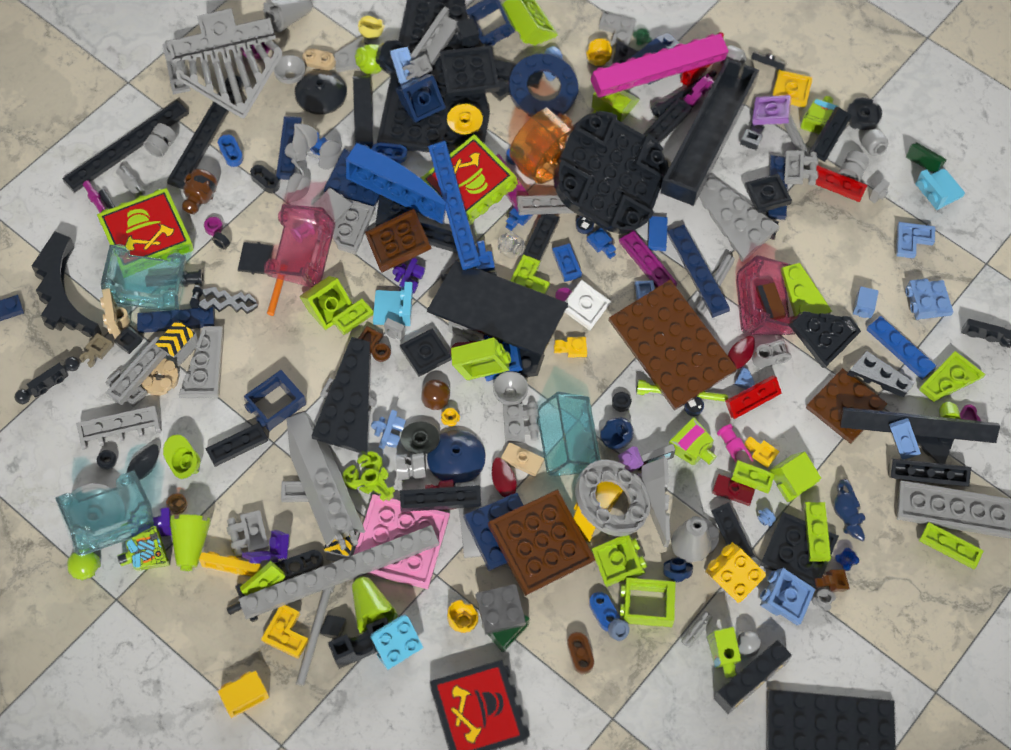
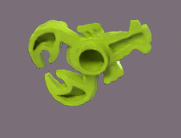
M370 451L368 456L363 454L357 460L361 467L373 468L365 470L362 473L361 479H359V471L355 469L354 465L344 470L342 478L349 489L356 490L357 487H360L359 490L366 494L375 491L381 494L380 500L382 501L386 499L389 501L394 497V487L388 488L384 481L389 476L387 470L383 467L379 473L383 462L382 457L378 453Z

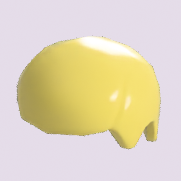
M364 16L358 22L360 34L368 39H376L381 36L385 27L381 19L377 20L372 16Z

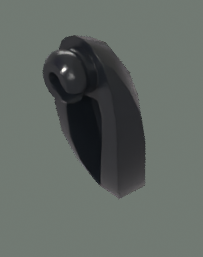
M156 444L143 450L129 463L126 476L130 483H138L139 480L148 476L155 468L159 456V449Z

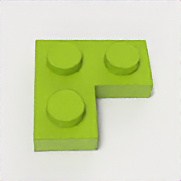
M523 254L510 281L546 294L550 286V282L535 277L540 261Z

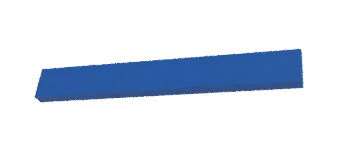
M446 141L428 146L442 198L446 202V213L462 269L466 270L481 265Z

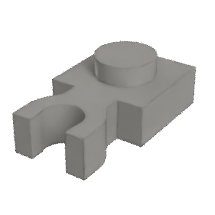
M426 54L410 61L409 65L402 67L403 71L408 69L410 75L406 77L407 80L415 76L418 78L433 71Z

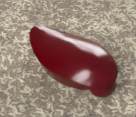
M747 336L731 347L728 357L737 369L745 366L751 359L755 348L754 337Z
M495 458L492 464V481L498 493L505 498L516 493V477L503 459Z

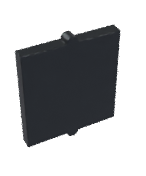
M243 242L238 271L248 272L252 275L255 273L268 275L274 245L260 244V242Z

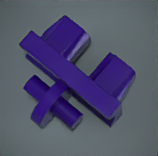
M412 258L407 270H405L407 267L405 264L393 268L394 280L399 282L402 279L399 284V291L404 289L405 282H412L413 293L415 294L419 282L411 278L414 276L422 279L426 269L417 264L418 259Z

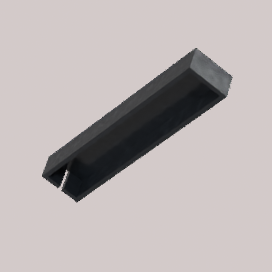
M726 59L663 178L661 194L692 206L695 205L756 85L759 74L758 69L744 65L740 79L738 76L742 63Z

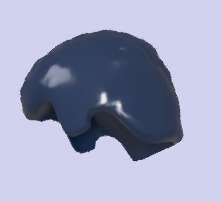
M613 418L606 422V425L600 431V437L603 444L609 449H621L631 443L634 429L631 422L626 418Z

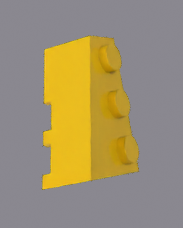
M601 482L596 487V500L600 503L601 508L610 512L622 495L623 490L613 482ZM576 503L574 507L576 512L573 519L585 541L589 543L593 538L596 527L583 516L578 503Z

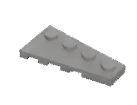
M203 326L194 357L191 359L190 368L185 375L183 387L179 392L180 398H219L223 342L222 326Z

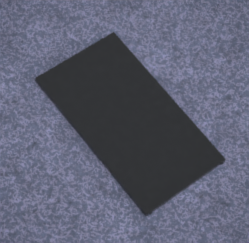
M455 260L427 308V312L542 357L562 316L568 308V303L475 267L463 270L461 263Z

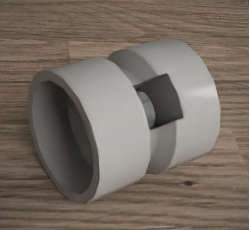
M158 123L143 145L149 153L161 158L177 136L170 127Z
M850 151L838 174L860 182L869 164V158L862 152Z
M423 453L412 454L411 457H408L407 454L396 455L398 481L409 480L411 476L414 479L425 478Z

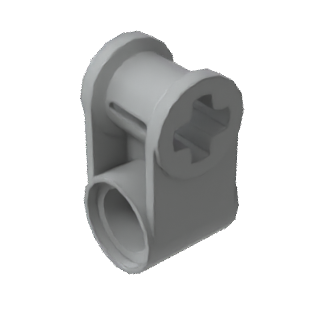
M778 339L759 345L752 361L755 366L765 368L785 363L792 356L786 350L785 340Z

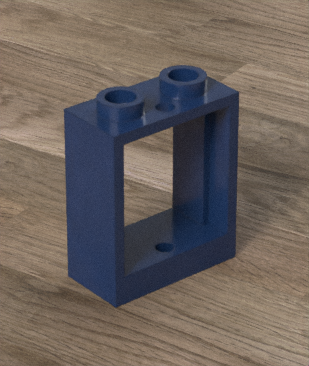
M482 0L466 9L469 18L474 20L479 32V39L484 46H493L516 32L501 0ZM499 9L506 23L484 35L478 21Z
M282 370L244 395V407L250 414L254 413L256 421L260 423L262 428L265 426L268 431L306 405L303 393ZM280 386L293 401L268 419L255 403Z

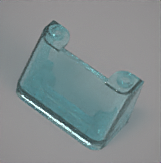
M110 245L101 279V289L110 288L117 304L164 311L179 310L186 256L180 253H173L168 255L167 260L130 255L129 250L124 245Z
M135 471L121 474L116 480V488L78 500L73 493H65L55 497L70 542L77 555H86L123 542L154 527L151 504Z

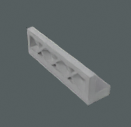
M444 7L411 54L412 60L426 54L431 67L440 56V51L444 50L456 32V22L458 21L449 18V8Z

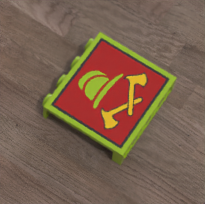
M475 134L450 154L469 225L477 217L485 214L494 203L501 201L505 194L513 191L516 185H518L516 175ZM433 167L421 179L442 198Z
M167 188L155 190L149 195L139 196L133 201L121 203L115 208L105 209L97 214L124 278L194 251L190 237Z

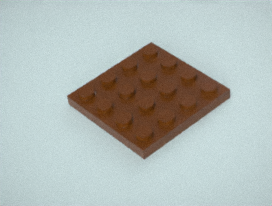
M558 489L487 523L525 596L595 561Z

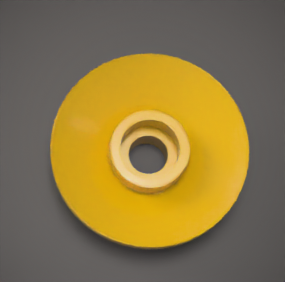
M469 104L453 107L447 116L449 127L459 134L474 133L481 127L483 122L480 110Z

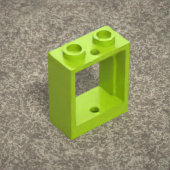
M495 338L451 348L452 366L467 381L510 370L511 356Z
M626 578L625 585L621 584V597H624V604H620V616H623V621L635 625L672 627L675 620L676 582ZM630 591L665 593L664 617L629 614Z

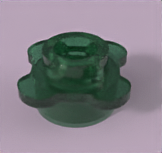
M640 28L633 32L632 36L636 39V44L639 46L652 41V38L649 37V31L645 28Z

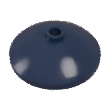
M450 430L441 433L437 448L427 454V464L431 473L440 481L453 480L454 485L455 483L471 482L478 477L484 468L486 460L485 449L481 441L473 434L463 430ZM454 450L460 451L459 453H453Z

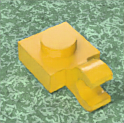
M567 337L566 342L555 340L554 353H567L568 358L587 357L586 337Z
M749 436L745 441L748 451L754 452L752 458L766 468L771 465L780 452L765 440L760 444Z

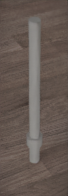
M335 586L323 590L297 678V685L304 686L329 598L331 593L334 592Z

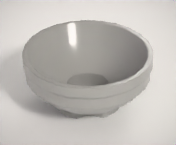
M294 55L281 57L274 68L275 77L285 84H293L300 81L305 75L303 60ZM289 72L295 74L293 78H287L285 75Z
M504 372L495 379L493 392L499 402L505 405H516L521 403L527 396L528 383L517 372ZM513 389L516 395L508 397L505 395V391Z

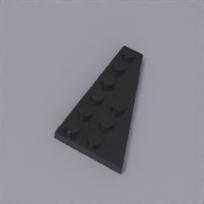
M351 337L311 435L314 440L367 456L369 341Z

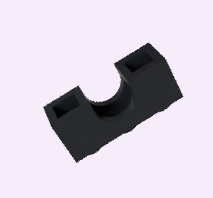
M386 617L366 625V632L357 637H348L345 634L327 642L339 669L378 652L371 639V635L389 624Z

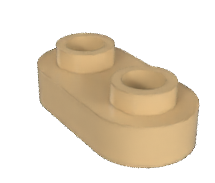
M308 49L302 56L304 63L308 67L329 71L336 65V59L330 52Z

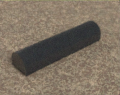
M891 458L888 476L894 479L970 486L971 467Z

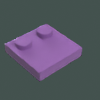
M791 95L755 97L753 125L789 123Z

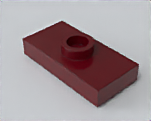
M718 474L712 494L750 506L755 489Z

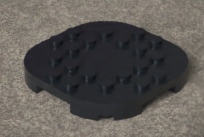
M598 111L587 114L570 129L554 168V187L562 203L574 213L610 232L618 234L629 233L645 225L653 216V208L661 190L663 178L669 169L668 159L665 160L662 152L664 149L650 134L643 135L620 122L615 114Z

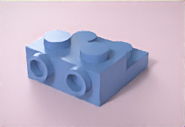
M927 278L909 281L905 288V293L910 299L911 313H914L916 320L952 316L953 309L944 280L929 282Z
M784 568L772 571L767 578L769 582L768 587L760 594L759 598L762 600L760 606L775 616L781 615L795 625H800L815 592V588Z

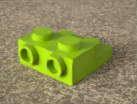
M631 535L621 536L592 548L606 587L621 582L626 578H637L646 574L644 568L647 567V563L644 557H640L637 550L640 549L638 540L632 538Z

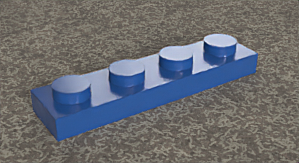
M882 316L868 326L867 331L921 380L935 370L936 365Z

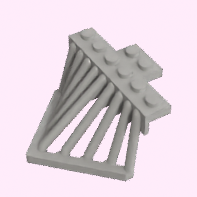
M232 8L199 15L197 18L201 34L167 41L173 63L178 62L176 69L177 79L237 116L245 118L282 57L281 48L272 41L276 37L270 18L236 25ZM261 42H264L274 51L271 59L262 47ZM252 44L265 63L266 67L262 74L251 51L250 45ZM239 47H243L257 82L253 89ZM231 49L247 95L244 104L228 51ZM218 52L222 54L236 105L230 102ZM207 55H211L221 96L214 93ZM197 57H200L206 87L198 83ZM188 59L190 67V77L186 76L183 73L185 60Z

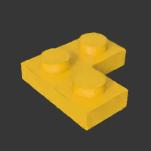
M286 605L279 607L261 638L262 642L299 659L308 643V638L291 631L300 616V612Z

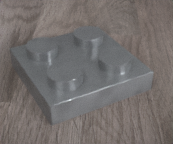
M516 584L475 593L485 634L526 625Z

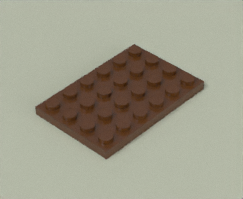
M671 280L608 319L674 411L737 371L736 366Z

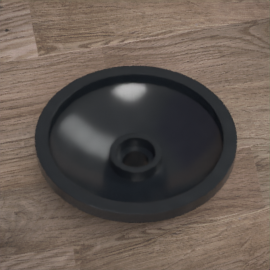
M317 70L307 73L295 86V99L298 105L303 110L312 114L321 115L334 112L344 104L347 97V87L344 80L331 71Z

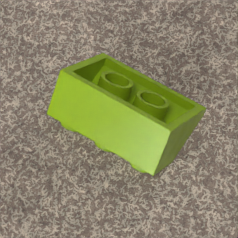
M506 0L503 3L514 29L518 31L520 39L525 44L537 45L558 36V33L536 0Z

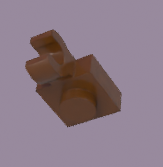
M829 570L826 572V575L822 576L823 578L815 579L816 587L829 586L831 592H844L850 589L845 570Z

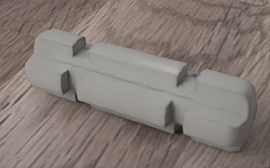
M706 611L701 614L700 618L689 629L688 634H685L681 642L686 647L693 645L694 641L711 622L712 615Z

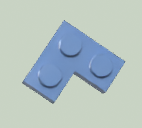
M898 223L897 257L915 259L917 244L934 245L935 226Z

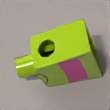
M694 417L668 444H673L676 456L691 465H695L700 459L710 465L717 457L710 451L714 442L713 438Z

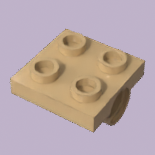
M110 288L102 290L103 297L100 298L101 306L105 309L103 320L104 324L107 325L109 334H113L116 339L122 333V330L129 327L131 320L126 309L117 306Z

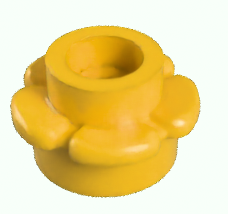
M447 408L441 414L442 423L450 427L455 426L460 420V415L453 408Z

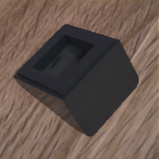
M327 615L319 634L331 639L341 637L347 623L346 618Z

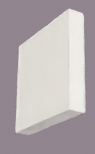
M581 280L565 301L568 303L565 313L590 331L611 301Z

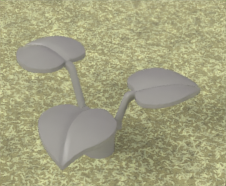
M294 124L293 142L288 144L285 149L286 156L292 158L291 162L295 164L300 174L294 173L288 181L285 193L286 203L302 199L310 187L309 179L304 177L305 173L297 162L303 161L306 155L319 159L318 166L327 170L334 167L341 156V147L333 140L326 141L321 146L320 155L307 152L317 143L318 134L313 127L306 124Z

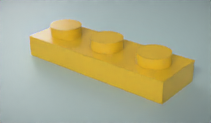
M212 551L208 553L201 552L199 558L202 567L252 577L262 569L261 564L249 563V560L242 561L235 556L223 557Z

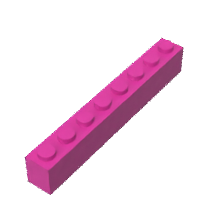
M721 33L717 35L710 34L701 40L694 39L683 45L681 43L671 49L664 48L654 54L647 53L641 58H631L621 64L614 63L607 68H598L594 70L590 81L597 97L600 98L725 60L729 50Z

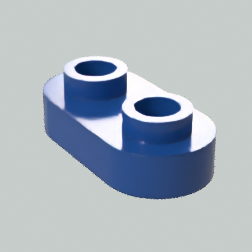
M232 135L221 136L218 139V146L226 164L231 167L239 166L243 162V155L235 138Z
M376 143L371 149L385 154L397 163H403L407 159V150L402 145Z
M603 592L592 594L589 607L600 627L608 631L611 622L607 621L606 617L610 616L615 620L620 619V616L607 594ZM601 599L603 600V603L598 604L596 600Z

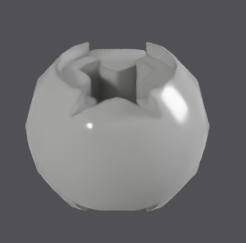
M744 631L739 634L737 643L741 655L753 657L758 654L761 641L755 632Z

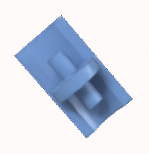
M391 411L387 424L384 423V417H380L379 421H373L371 424L372 429L375 430V436L379 437L380 433L383 432L379 444L381 449H384L385 446L396 448L400 436L390 432L392 429L402 432L406 420L396 416L397 411Z

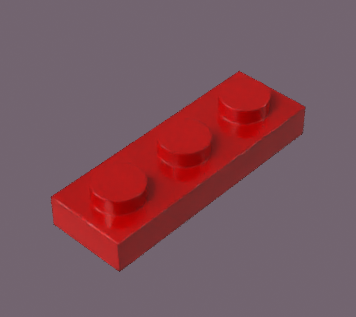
M816 167L818 178L815 185L857 202L861 201L867 188L866 184L826 168Z
M772 375L727 399L725 402L730 417L736 419L777 397L782 392L777 377Z

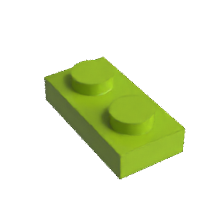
M360 299L334 317L332 323L345 335L373 316L374 311L363 299Z
M738 460L731 480L768 494L775 474Z
M270 561L240 586V589L247 596L278 584L286 576L279 567Z

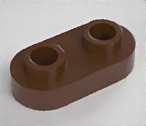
M572 633L568 637L567 648L576 672L587 674L592 671L594 666V658L588 639L583 633ZM579 642L581 646L575 647L574 643ZM584 661L587 663V666L582 667L579 663Z

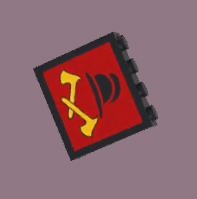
M503 660L429 681L448 750H498L523 742L524 746L527 745L530 732L527 724L523 725L521 717H524L523 710L520 704H516L515 697H517L515 686L510 685L508 679L511 677L508 665L504 666Z

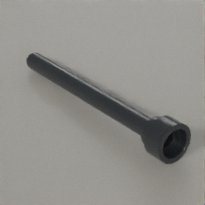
M712 70L707 74L714 78L717 75V71ZM703 77L666 101L653 104L651 106L652 114L659 118L678 98L682 99L691 93L692 88Z

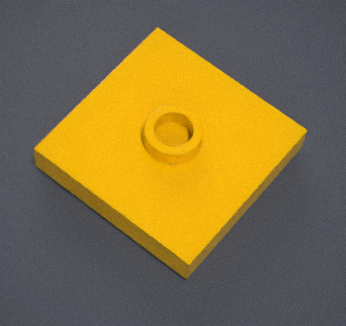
M779 70L773 96L791 95V105L806 108L813 77Z

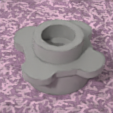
M820 587L817 589V595L812 599V603L815 606L823 607L825 611H829L832 601L836 599V595L830 590Z

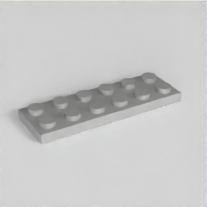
M901 480L898 490L897 520L926 525L930 522L938 527L1011 539V499Z

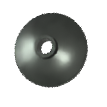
M427 422L411 423L401 433L402 446L412 454H428L435 450L440 442L437 428Z

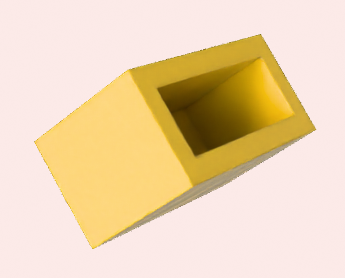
M256 670L252 673L251 671L244 673L240 676L239 680L233 683H225L217 691L231 718L269 698Z

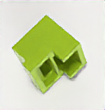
M805 451L792 454L768 470L775 474L773 480L778 484L776 486L786 502L792 501L817 484L821 479Z

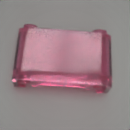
M282 204L281 211L278 213V220L283 226L276 258H270L265 263L264 273L272 278L313 287L322 281L335 229L334 220L322 207Z
M756 255L739 269L736 276L741 330L744 334H795L788 324L796 316L790 317L787 290L780 269L791 264ZM775 282L786 313L785 318L770 319V314L763 311L756 291L757 286Z

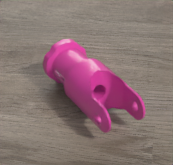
M731 424L722 427L717 432V435L721 436L725 442V447L735 463L738 461L736 454L741 450H745L753 462L750 452L741 438L736 436Z

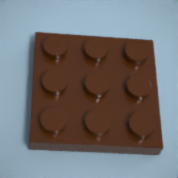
M415 209L365 232L381 273L432 249Z
M842 368L807 404L806 409L852 444L864 430L840 428L839 424L843 407L883 411L888 403L855 377L848 376V372Z

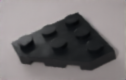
M806 311L800 312L788 324L822 368L827 367L861 332L849 316L816 314Z

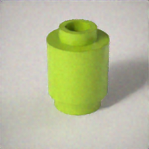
M945 402L939 408L940 417L961 419L959 409L954 403Z

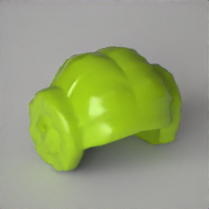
M369 44L356 50V65L360 67L362 72L378 74L382 71L375 61L380 45Z

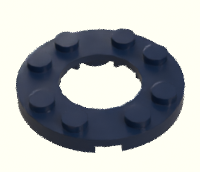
M533 54L519 61L513 68L509 79V93L515 106L527 113L529 117L539 120H551L563 116L573 106L578 95V80L573 69L561 58L550 54ZM545 71L557 77L560 82L559 95L548 101L534 98L527 88V81L533 73Z

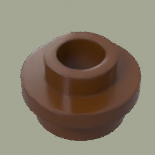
M379 343L372 349V356L376 361L384 362L390 358L391 350L386 344Z

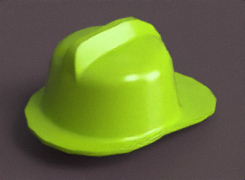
M181 435L169 437L163 446V456L173 474L177 478L186 479L192 474L199 473L198 469L201 459L189 441Z

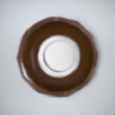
M436 379L426 382L421 392V401L424 406L431 410H440L448 405L450 398L448 384Z

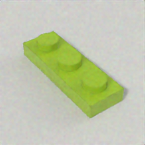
M805 502L804 512L809 561H830L831 555L825 502Z
M930 522L926 525L919 539L921 543L973 570L977 567L984 550Z

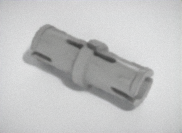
M121 166L124 171L119 167L116 174L124 182L125 188L129 189L135 198L139 197L138 194L144 196L145 191L138 184L137 178L131 175L126 166Z

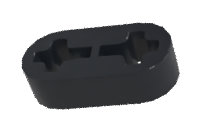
M255 165L251 168V179L264 191L272 194L279 190L278 178L262 165Z

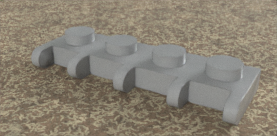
M155 406L76 423L82 450L87 449L85 441L98 439L100 446L104 445L103 437L118 434L119 441H124L123 433L138 430L139 437H143L142 429L155 426L157 433L161 432Z

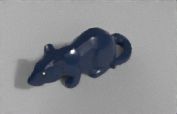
M842 479L837 485L838 494L834 499L833 509L837 516L843 520L846 527L844 533L864 541L865 534L860 524L866 520L865 515L858 513L857 507H860V503L855 496L850 482L847 479ZM844 485L848 489V493L844 490Z

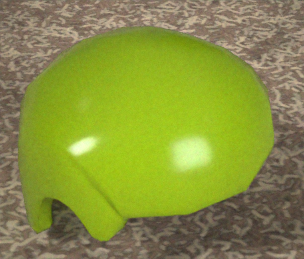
M77 550L71 554L67 561L68 572L73 578L78 580L95 576L97 569L101 567L100 558L92 550Z

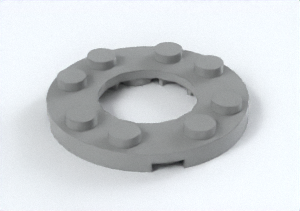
M598 460L589 464L577 478L575 494L578 506L583 516L600 531L613 536L633 534L644 525L650 513V498L647 489L636 473L632 474L624 468L625 465L612 460ZM605 481L613 482L625 492L629 507L624 515H611L608 510L600 507L595 494L599 483Z

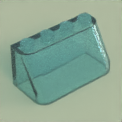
M557 391L539 406V416L537 419L548 475L580 474L589 464L601 460L592 408L588 396Z

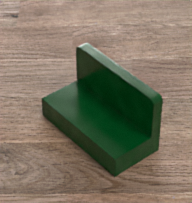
M917 142L915 144L912 143L906 155V158L933 174L941 170L947 160Z

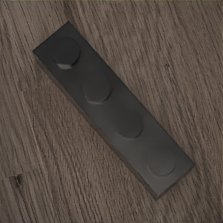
M777 640L716 693L714 700L727 714H730L789 662L792 654Z

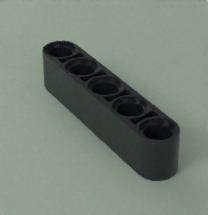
M353 76L355 144L366 145L372 149L370 76Z

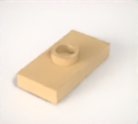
M510 442L501 457L508 465L534 477L537 476L545 459Z

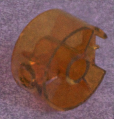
M549 108L539 111L523 125L511 144L510 158L523 175L538 184L553 180L556 162L573 127V121L567 115L559 113L556 116Z

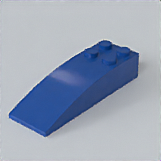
M355 144L346 158V179L411 210L415 209L416 212L441 224L444 223L446 202L420 177L388 158L385 154L371 150L366 145Z

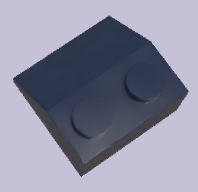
M425 74L395 88L401 104L414 122L446 108L433 75Z

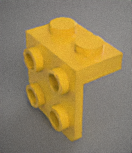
M733 542L725 546L721 554L712 560L705 570L738 603L742 602L766 576L765 572Z

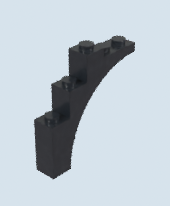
M54 231L31 265L35 276L42 280L36 292L39 300L47 305L40 315L44 325L51 330L55 328L59 331H62L65 326L70 330H78L87 337H94L97 333L101 335L102 332L98 323L82 315L67 298L64 282L65 270L69 257L75 247L71 237Z

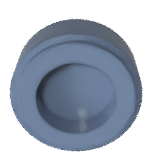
M621 619L613 620L608 627L609 636L617 641L624 640L629 634L628 623Z

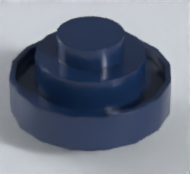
M675 557L664 562L663 574L674 582H682L692 576L693 564L687 563L685 559Z

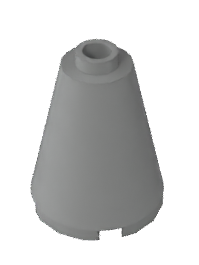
M266 0L267 2L263 4L265 18H270L273 31L278 33L310 13L313 3L311 0Z
M701 517L690 518L673 533L671 544L673 552L677 557L685 559L687 563L702 561L708 556L712 547V540L707 523Z

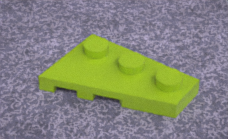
M800 263L780 268L794 317L803 311L816 314L833 312Z
M954 351L925 381L919 391L935 402L984 378L986 374L958 352Z

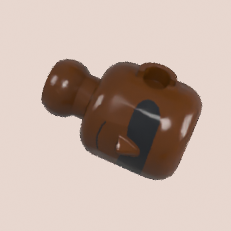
M195 169L185 177L183 192L187 200L182 203V209L194 215L199 211V204H206L213 199L212 196L216 192L218 181L212 173L204 169Z

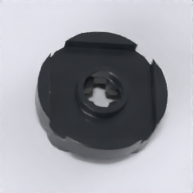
M388 40L378 47L375 61L390 76L397 75L390 51L404 48L405 45L398 40Z
M864 97L855 99L849 104L846 111L852 115L849 123L853 129H876L882 118L881 107L874 104L872 99ZM862 112H865V114H867V116H863V115H861V113H862Z

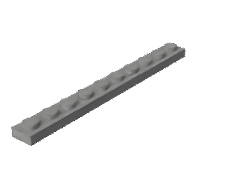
M432 525L239 598V602L247 620L439 546V541Z

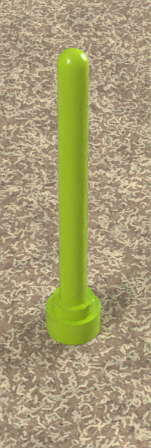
M638 379L637 395H644L649 392L662 394L656 385H650L646 380ZM703 392L697 396L701 399L723 402L728 399L727 394Z

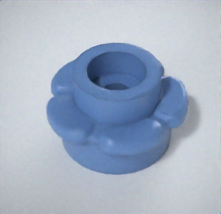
M768 508L758 511L760 514L758 520L761 524L772 526L776 520L774 514Z

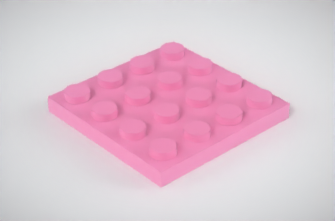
M373 494L363 523L365 533H360L354 554L432 525L439 541V546L367 573L388 580L429 589L450 513L439 510L401 512L399 500L391 499L388 501L386 499L382 501L379 495Z

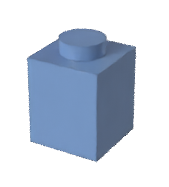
M860 286L856 295L853 314L862 318H871L876 308L879 291Z

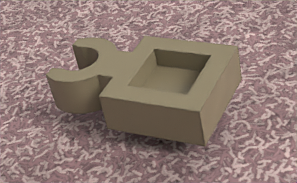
M97 333L85 346L88 352L80 355V361L83 363L86 359H90L87 364L90 368L93 367L96 363L95 359L98 357L102 360L114 346L113 342Z

